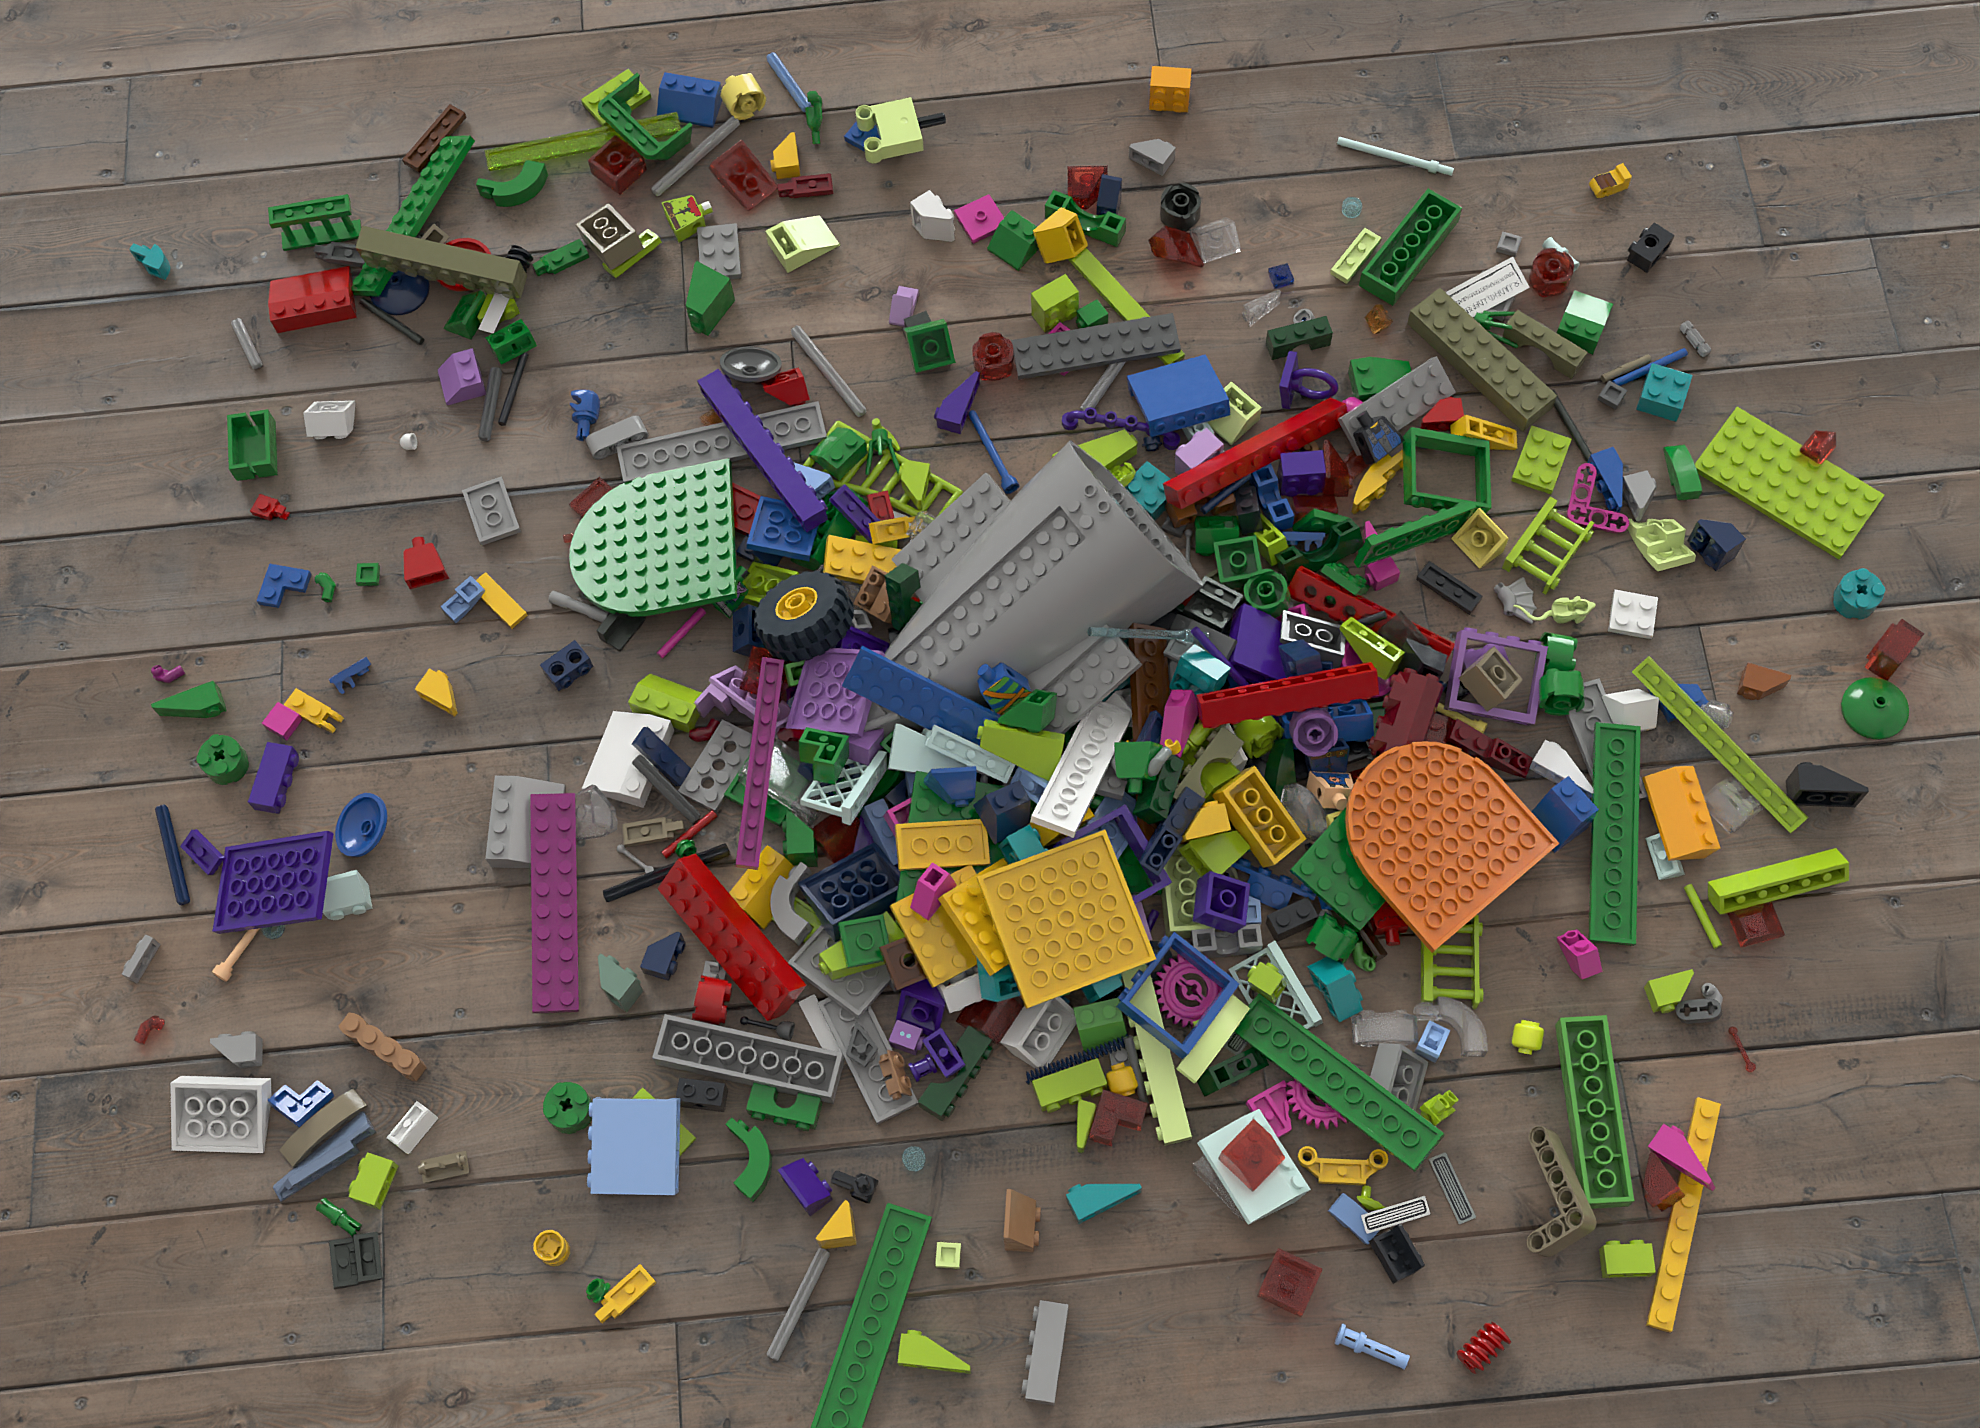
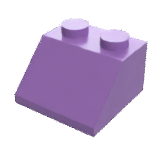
M473 348L453 353L438 369L447 405L486 395L479 363Z

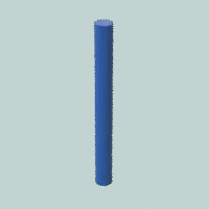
M1683 348L1652 363L1665 366L1687 356L1688 352ZM1652 363L1619 377L1612 382L1622 386L1648 373Z

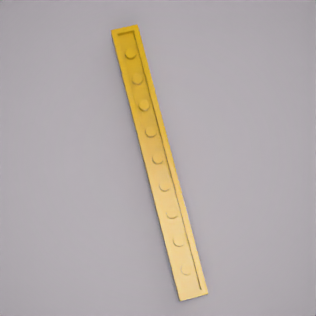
M1697 1097L1695 1099L1687 1142L1707 1171L1721 1104ZM1682 1172L1679 1173L1646 1324V1326L1669 1333L1673 1330L1703 1185Z

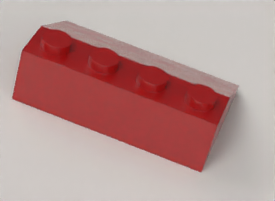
M350 266L270 281L269 316L276 332H288L357 318Z

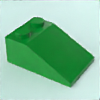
M1574 290L1558 327L1557 334L1593 355L1613 303Z
M1377 357L1350 360L1348 375L1353 396L1365 402L1411 372L1409 361Z

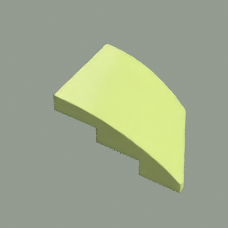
M1629 519L1627 529L1633 541L1646 560L1657 571L1695 562L1696 554L1684 545L1686 529L1674 519H1647L1646 523L1633 522L1632 519Z

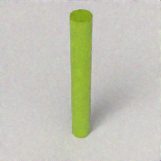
M1686 885L1684 890L1713 948L1721 947L1722 943L1693 885Z

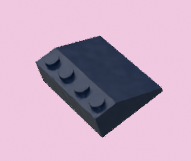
M874 842L798 882V886L824 929L837 942L841 940L838 928L839 922L882 915L886 911L888 913L892 912L890 905L896 903L900 871Z

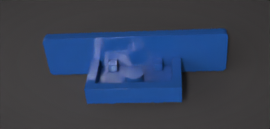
M1240 857L1231 865L1236 869L1251 874L1248 880L1250 884L1249 896L1275 909L1280 910L1288 906L1293 892L1309 897L1311 900H1315L1317 896L1304 883L1299 885L1286 875H1280L1279 877L1272 874V870L1267 867H1255L1251 865V861Z

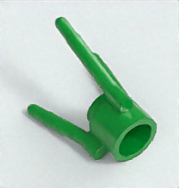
M1484 310L1483 313L1477 312L1474 319L1486 330H1490L1492 326L1511 330L1513 328L1511 325L1493 322V317L1490 316H1513L1515 312H1489ZM1488 331L1495 339L1518 348V345L1512 341Z
M885 429L873 430L871 433L872 440L869 441L865 474L869 475L874 448L878 450V455L881 456L882 450H885L887 447L897 474H899L900 466L892 446V439L888 438V432Z

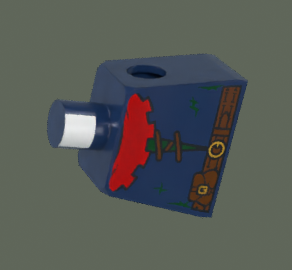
M1338 738L1336 744L1324 755L1313 757L1304 754L1308 774L1310 771L1346 773L1350 750L1345 740Z

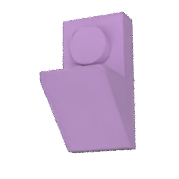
M898 287L897 294L892 296L889 324L905 327L904 319L913 316L919 296L918 289Z

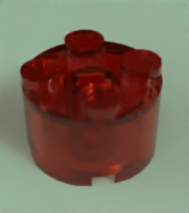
M1547 248L1536 255L1529 273V282L1532 288L1538 292L1539 296H1556L1567 290L1574 271V261L1568 253L1556 251V248Z
M996 332L980 336L972 348L975 371L980 372L982 380L996 381L1009 377L1014 367L1012 342Z

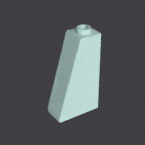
M901 724L894 725L888 763L889 770L915 773L916 771L928 773L931 769L970 767L925 746L928 737Z

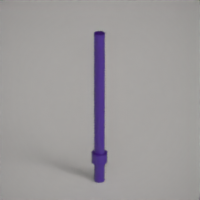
M1197 626L1191 630L1192 635L1212 656L1231 667L1229 676L1239 687L1250 685ZM1271 715L1277 722L1280 718L1278 716Z

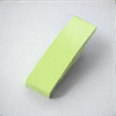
M1232 994L1190 1053L1182 1059L1176 1069L1190 1081L1196 1083L1250 1008Z

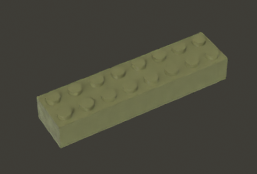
M362 226L355 247L366 265L378 268L380 266L391 272L402 271L412 277L420 275L430 281L442 280L444 283L452 286L460 284L470 290H475V288L482 289L485 293H499L509 299H514V297L521 298L527 279V274L520 261L367 226Z
M1441 288L1410 310L1407 324L1520 430L1524 432L1553 408L1557 395Z

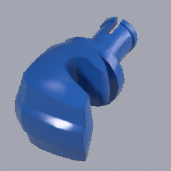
M574 390L571 391V396L573 400L580 403L578 405L570 403L571 409L574 411L572 420L578 423L576 439L584 441L585 437L586 441L587 436L590 434V425L596 423L599 417L600 400L599 396L593 391Z

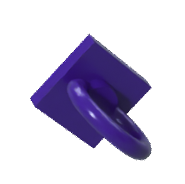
M1289 351L1279 385L1282 408L1290 409L1295 391L1312 399H1328L1333 397L1338 392V383L1334 377L1324 371L1312 368L1299 369L1297 352ZM1303 377L1319 378L1328 383L1330 389L1326 391L1307 389L1302 386Z

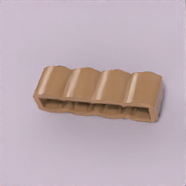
M348 1013L340 1023V1030L351 1041L364 1047L370 1054L379 1057L389 1067L397 1069L408 1080L417 1081L426 1070V1065L415 1053L404 1049L396 1040L386 1037L377 1027L369 1025L361 1016L355 1013Z

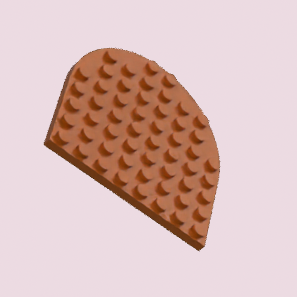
M1423 741L1393 747L1376 757L1363 770L1354 783L1348 798L1345 819L1349 846L1360 870L1433 953L1554 849L1559 842L1507 784L1482 760L1477 757L1473 758L1462 752V749L1448 744Z

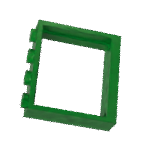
M1411 427L1403 436L1405 439L1403 442L1404 504L1412 505L1415 508L1424 507L1430 508L1433 511H1439L1444 508L1446 510L1453 508L1460 502H1470L1469 500L1416 492L1415 446L1474 456L1476 502L1473 501V503L1477 507L1475 511L1480 508L1486 514L1492 508L1490 446L1488 440Z

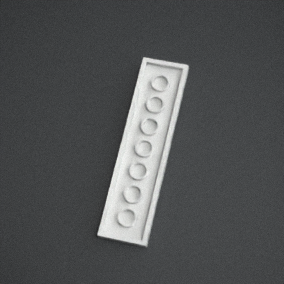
M1101 701L1080 720L1031 816L1030 822L1074 838L1110 765V761L1115 753L1114 742H1121L1131 722V711Z

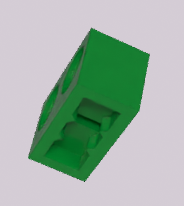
M522 319L485 337L501 365L537 346L530 330Z

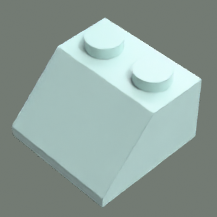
M357 870L327 878L323 914L328 919L339 920L344 918L345 915H359L365 913L366 910L373 909L369 885Z

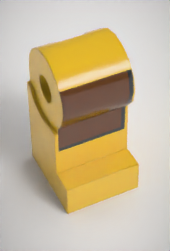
M1624 163L1617 165L1612 171L1595 176L1589 182V186L1597 198H1603L1627 189L1632 176Z

